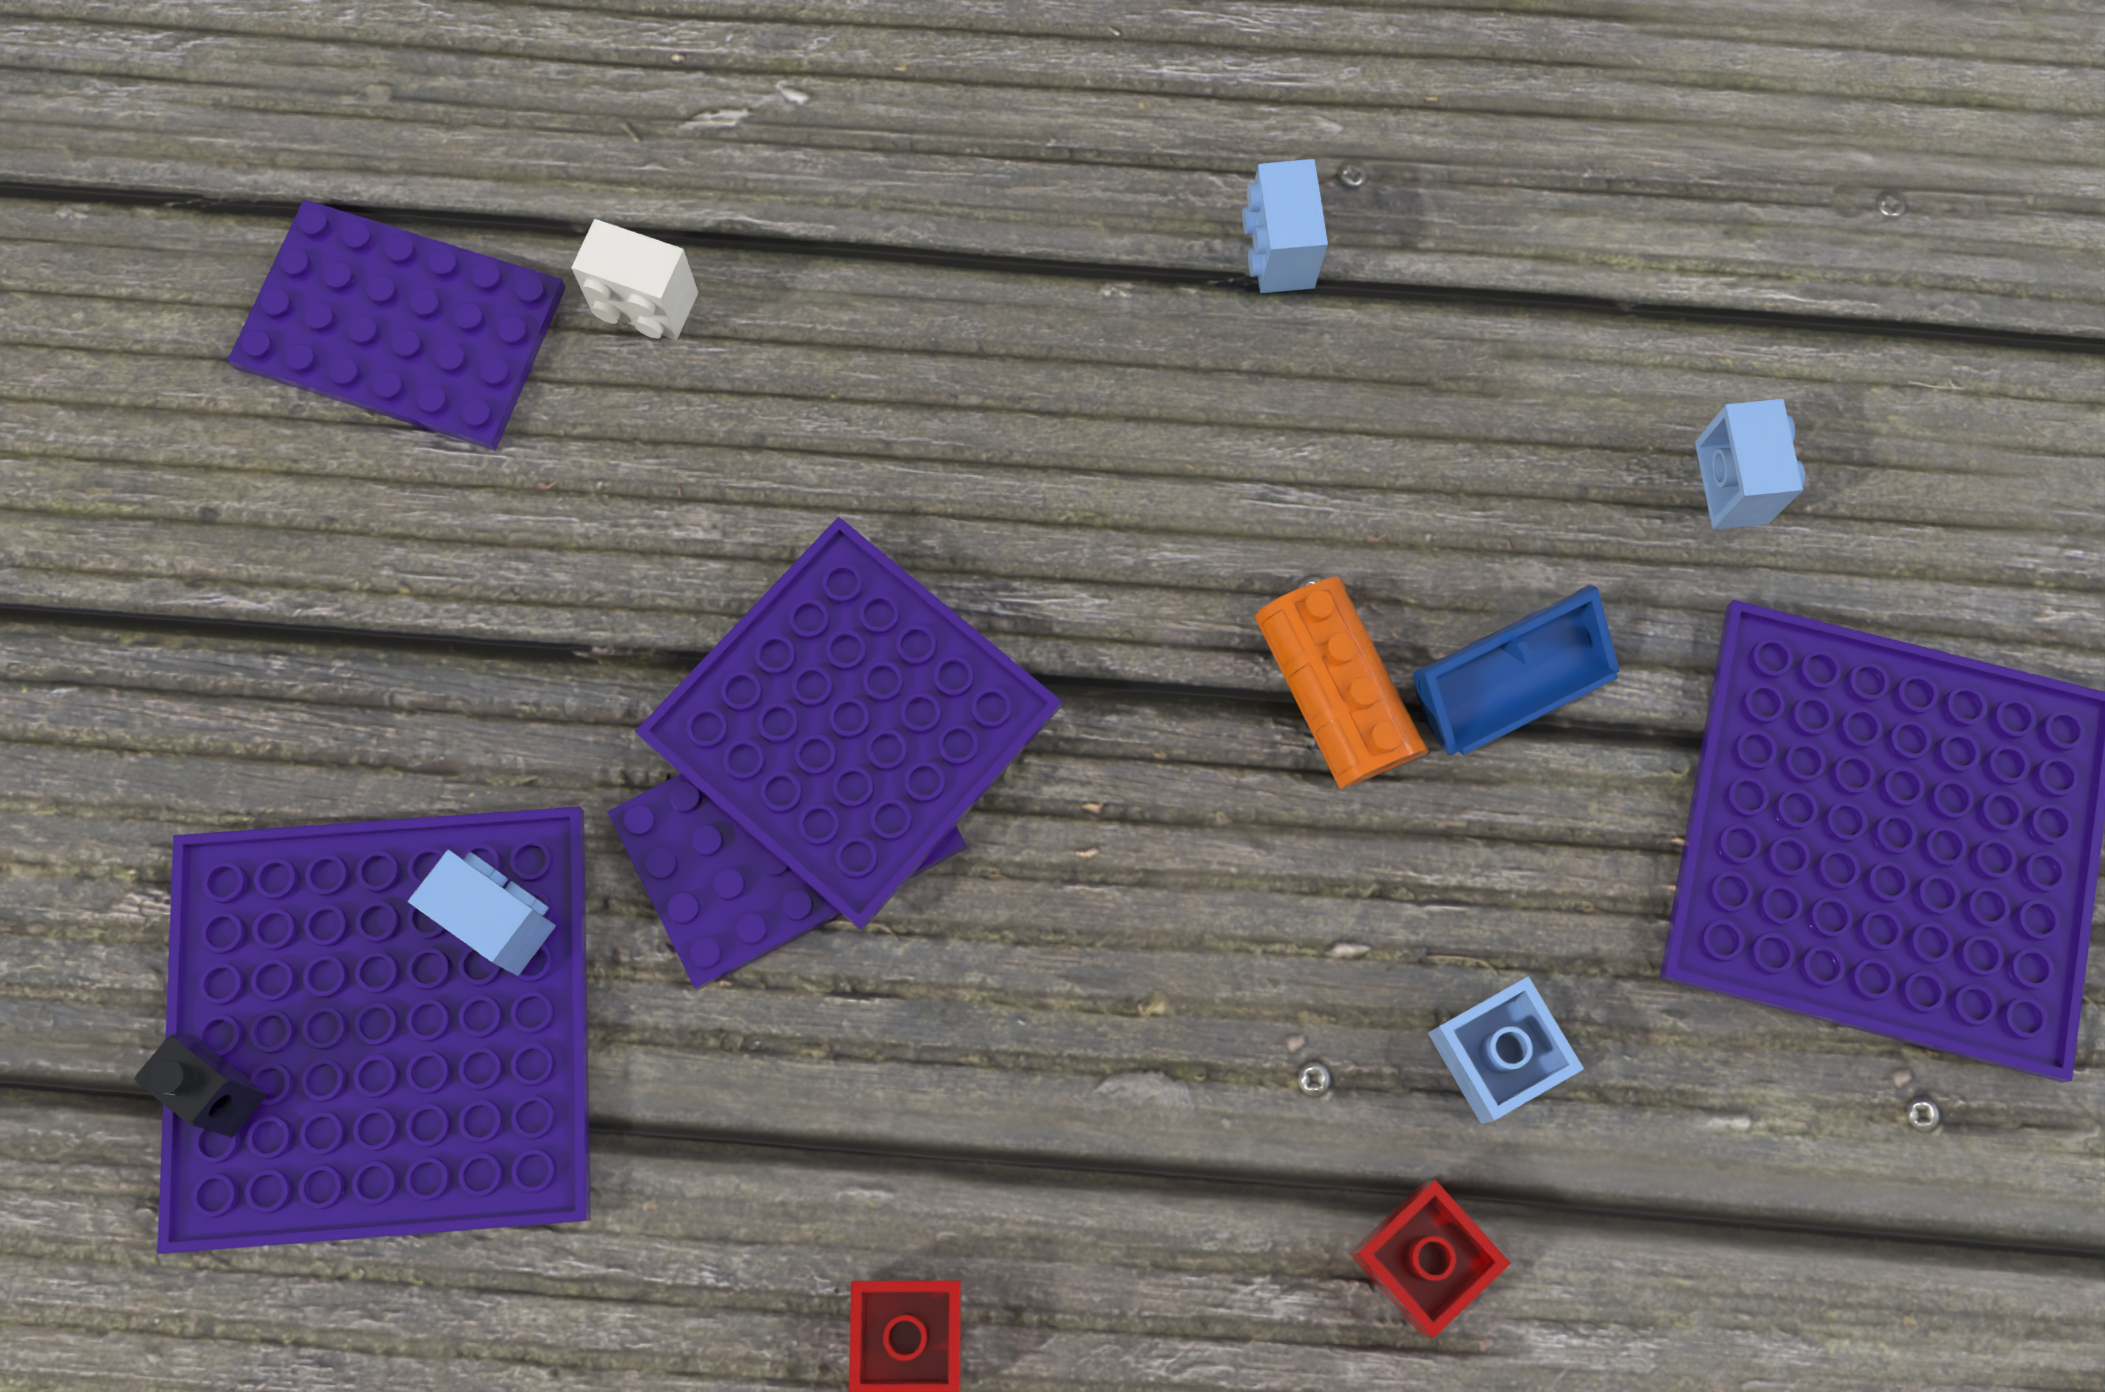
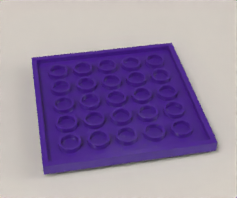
M838 516L635 730V733L852 924L863 931L1062 707V701Z

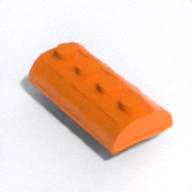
M1330 577L1294 590L1273 600L1255 614L1254 617L1340 790L1420 758L1428 753L1429 750L1424 740L1420 737L1401 699V695L1396 685L1393 684L1341 578Z

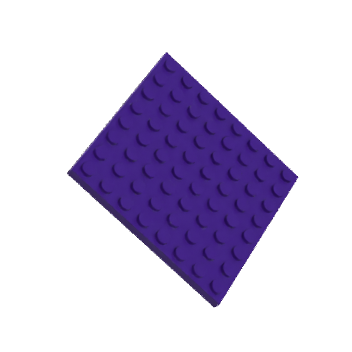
M1732 600L1726 607L1659 979L2058 1082L2072 1081L2105 823V692Z
M580 806L173 835L165 1040L170 1035H194L268 1095L233 1138L192 1126L163 1104L157 1254L591 1221L584 810ZM448 849L461 859H464L469 851L508 878L503 886L504 889L512 881L549 907L543 917L555 924L556 927L519 976L492 963L407 902ZM228 1095L221 1097L215 1102V1109L217 1111L224 1106Z

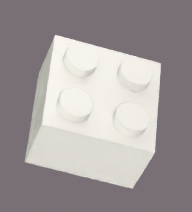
M597 219L593 220L571 267L591 312L596 317L612 324H616L619 320L634 325L639 332L652 338L658 339L663 335L677 340L698 295L684 249Z

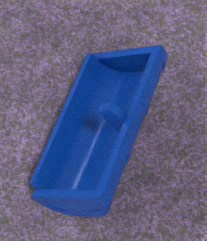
M1588 585L1539 611L1526 615L1519 621L1415 670L1413 679L1426 722L1441 748L1451 756L1457 752L1465 755L1616 680V673L1620 671L1599 590L1595 586Z

